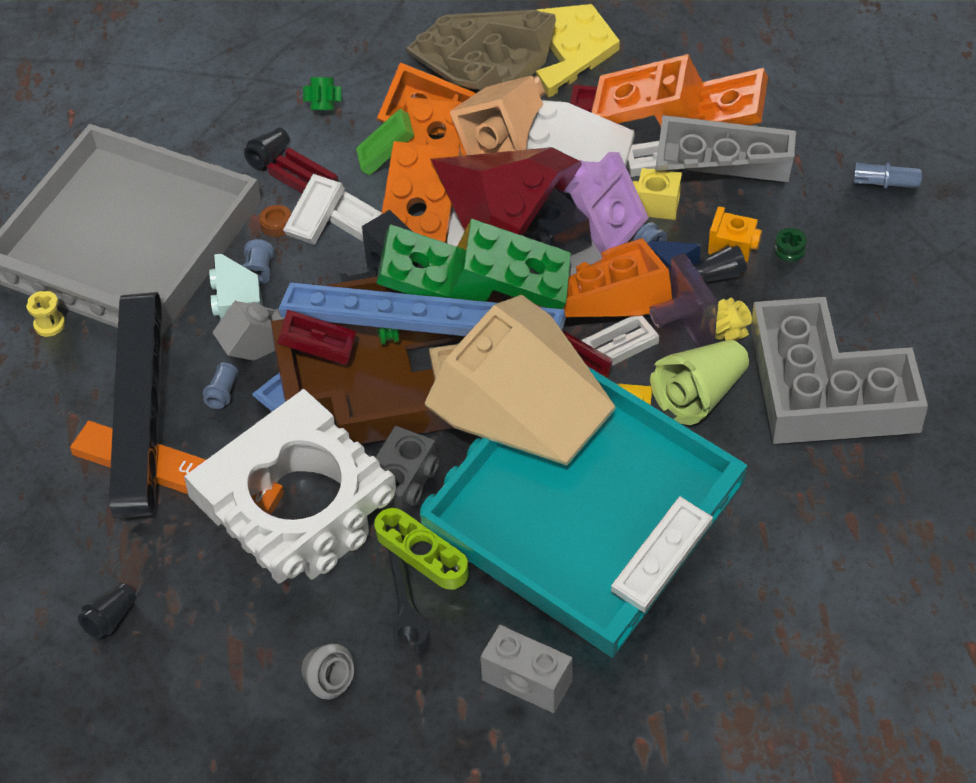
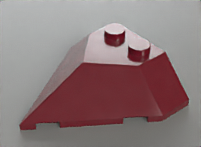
M553 147L431 159L464 230H466L470 220L474 219L518 235L524 234L554 187L564 192L582 165L580 160Z

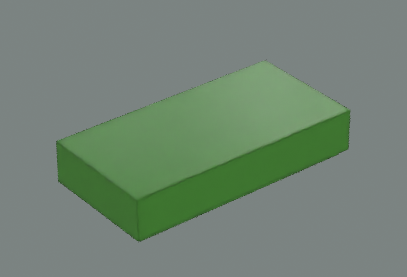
M402 109L397 110L356 148L362 172L370 176L391 157L394 141L408 142L414 137L407 112Z

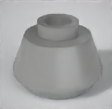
M327 644L315 648L303 660L301 668L302 677L311 692L322 699L336 698L343 694L352 682L354 676L353 657L344 646L339 644Z

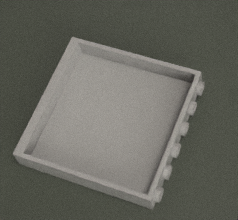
M89 124L0 228V285L30 296L38 291H51L57 296L59 307L118 328L119 300L121 295L158 292L162 303L163 336L209 274V269H213L215 266L214 255L225 253L262 203L258 181L249 175L240 174L219 165L197 160L192 156H185L164 147L155 146L140 141L137 138L128 137L113 132L110 129Z

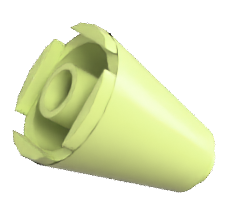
M726 340L664 356L654 364L656 369L650 375L652 393L663 411L669 409L673 414L677 415L674 418L675 421L685 425L699 423L712 411L748 369V353L738 342Z

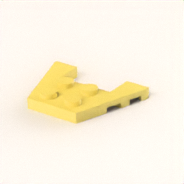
M592 4L537 9L540 12L555 14L556 17L550 48L560 63L536 71V76L540 78L548 98L558 93V87L564 83L570 85L577 80L578 74L586 68L593 69L619 51V39Z

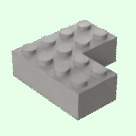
M826 297L754 302L751 334L773 444L922 432L928 404L913 347L839 353Z

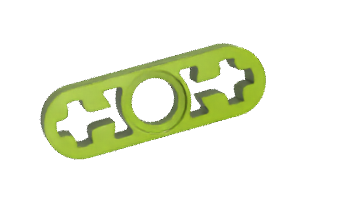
M398 508L385 509L376 516L374 522L376 536L383 546L442 588L457 589L466 583L469 577L468 562L466 556L461 551ZM397 524H399L400 533L395 529H390L388 532L386 531L387 525L395 527ZM424 541L432 545L430 552L425 555H416L411 552V547L417 542ZM443 564L448 568L457 565L458 571L450 570L445 574Z

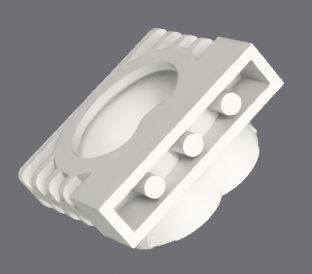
M302 389L184 476L189 497L217 525L222 523L226 527L227 533L232 538H237L241 542L242 548L247 553H252L256 557L257 563L262 568H267L277 583H282L287 578H294L300 572H305L313 580L319 574H325L332 570L337 564L338 559L348 551H354L363 545L369 535L367 515L376 508L385 507L393 499L396 491L395 475L389 470L384 471L380 467V462L374 456L369 457L359 442L354 443L344 428H338L334 424V416L305 389ZM296 471L320 473L333 478L341 484L336 498L327 508L316 515L304 519L287 520L271 516L262 511L251 498L258 492L271 490L274 483H277L280 478Z

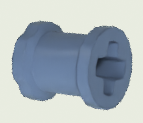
M260 239L248 241L244 246L243 252L246 260L242 266L258 275L260 285L266 284L270 280L271 270L269 262L274 257V247L267 241Z

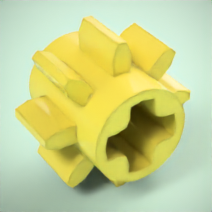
M731 297L727 300L722 299L710 306L714 314L708 317L707 324L715 338L718 340L725 338V341H738L749 335L746 326L752 323V315L749 308L742 301L734 302Z

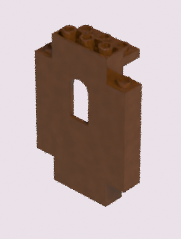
M377 277L322 285L406 294L376 284ZM493 290L487 302L500 303L514 297ZM284 319L271 321L274 348L285 402L302 389H305L334 416V424L338 428H344L354 443L364 444L387 440L395 426L417 434L453 428L425 407L424 403L435 381L433 370L412 372L406 350L462 341L465 336L398 329L399 342L394 343L393 340H387L386 344L381 345L377 327L329 322L356 331L347 365L277 344Z

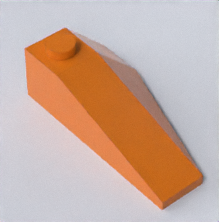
M400 62L378 114L377 121L384 123L399 109L407 112L409 97L464 102L476 93ZM435 127L429 134L444 136L446 130L443 127Z
M643 238L609 248L601 253V260L591 265L583 262L576 266L577 273L568 278L567 299L563 309L565 310L566 317L642 316L657 313L661 309L673 306L669 269Z

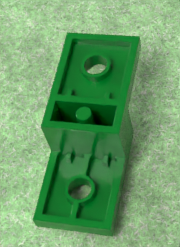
M474 219L470 220L457 247L390 224L385 235L376 284L411 295L487 302L490 294L495 290L513 297L523 295L534 304L546 308L563 309L567 299L571 252ZM412 261L421 264L423 269L415 267ZM529 268L534 269L539 275L531 273Z

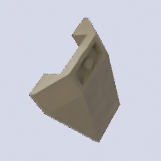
M539 10L444 15L439 17L428 30L419 34L416 40L406 48V51L409 55L451 83L479 92L487 86L531 76L546 63L556 17L555 14L540 12Z

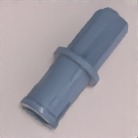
M855 162L853 184L883 186V189H887V186L918 188L921 185V169L890 166L888 162H886V165Z

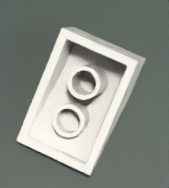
M542 100L543 106L537 112L530 127L526 149L553 147L575 159L586 162H600L608 152H619L626 166L635 137L634 130L568 102Z

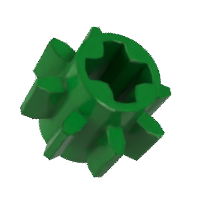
M311 77L310 86H303V102H310V110L332 111L334 110V102H342V86H334V78Z

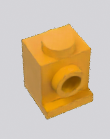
M718 206L710 228L708 254H712L728 244L730 247L739 245L745 262H748L752 249H759L762 238V230L757 229L758 219L725 213V208Z

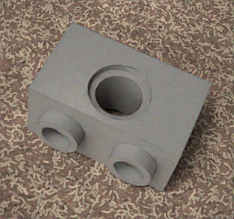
M499 625L480 656L482 681L552 713H555L573 681V657L502 625Z

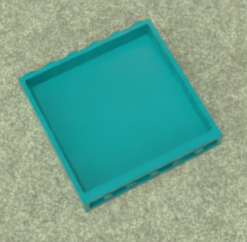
M588 367L614 403L616 409L568 465L486 438H477L470 446L467 458L459 467L454 466L448 472L444 479V486L436 495H429L420 509L422 525L461 551L469 562L613 658L744 484L748 465ZM680 496L712 516V524L644 613L613 593L611 585Z

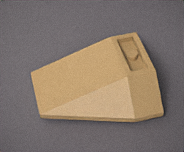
M523 295L492 306L444 360L424 403L425 407L453 428L564 465L570 463L616 409L614 403L551 315Z

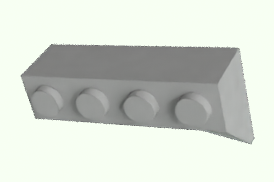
M663 115L655 171L682 169L789 182L795 152L796 131Z

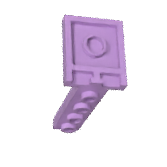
M608 152L600 162L580 160L582 165L565 191L557 189L561 193H570L576 207L589 218L591 238L600 253L609 248L627 243L649 219L619 152Z

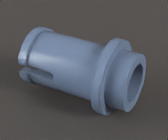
M226 362L218 364L210 385L203 389L204 403L210 408L222 409L230 403V391L239 375V371L234 365Z

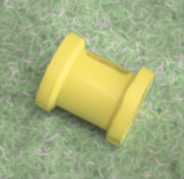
M38 291L28 298L26 305L30 315L34 316L33 326L37 334L45 337L60 333L65 326V318L57 309L58 298L51 291Z

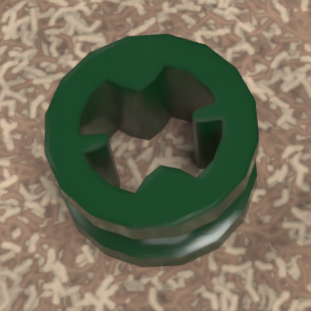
M785 228L777 233L774 247L776 256L787 262L800 260L806 250V235L795 228Z

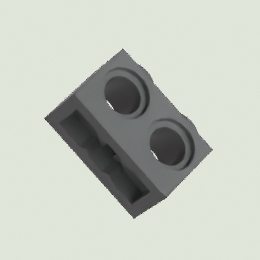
M398 426L393 428L375 458L380 462V467L384 471L389 470L395 475V483L398 487H396L393 499L385 507L378 509L398 508L408 513L411 506L415 507L419 503L425 482L428 477L433 478L440 464L434 439Z

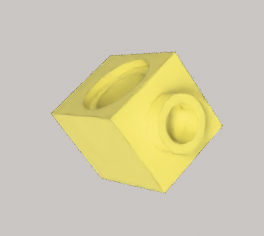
M641 169L639 181H633V184L648 217L676 220L681 194V172Z

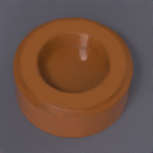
M271 205L263 209L259 215L262 232L270 237L286 235L283 229L292 214L291 210L283 205Z

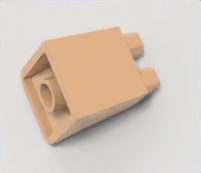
M531 75L487 86L449 111L467 155L526 150L531 124L537 112L543 106L541 97L545 95L544 87L538 76L533 77Z

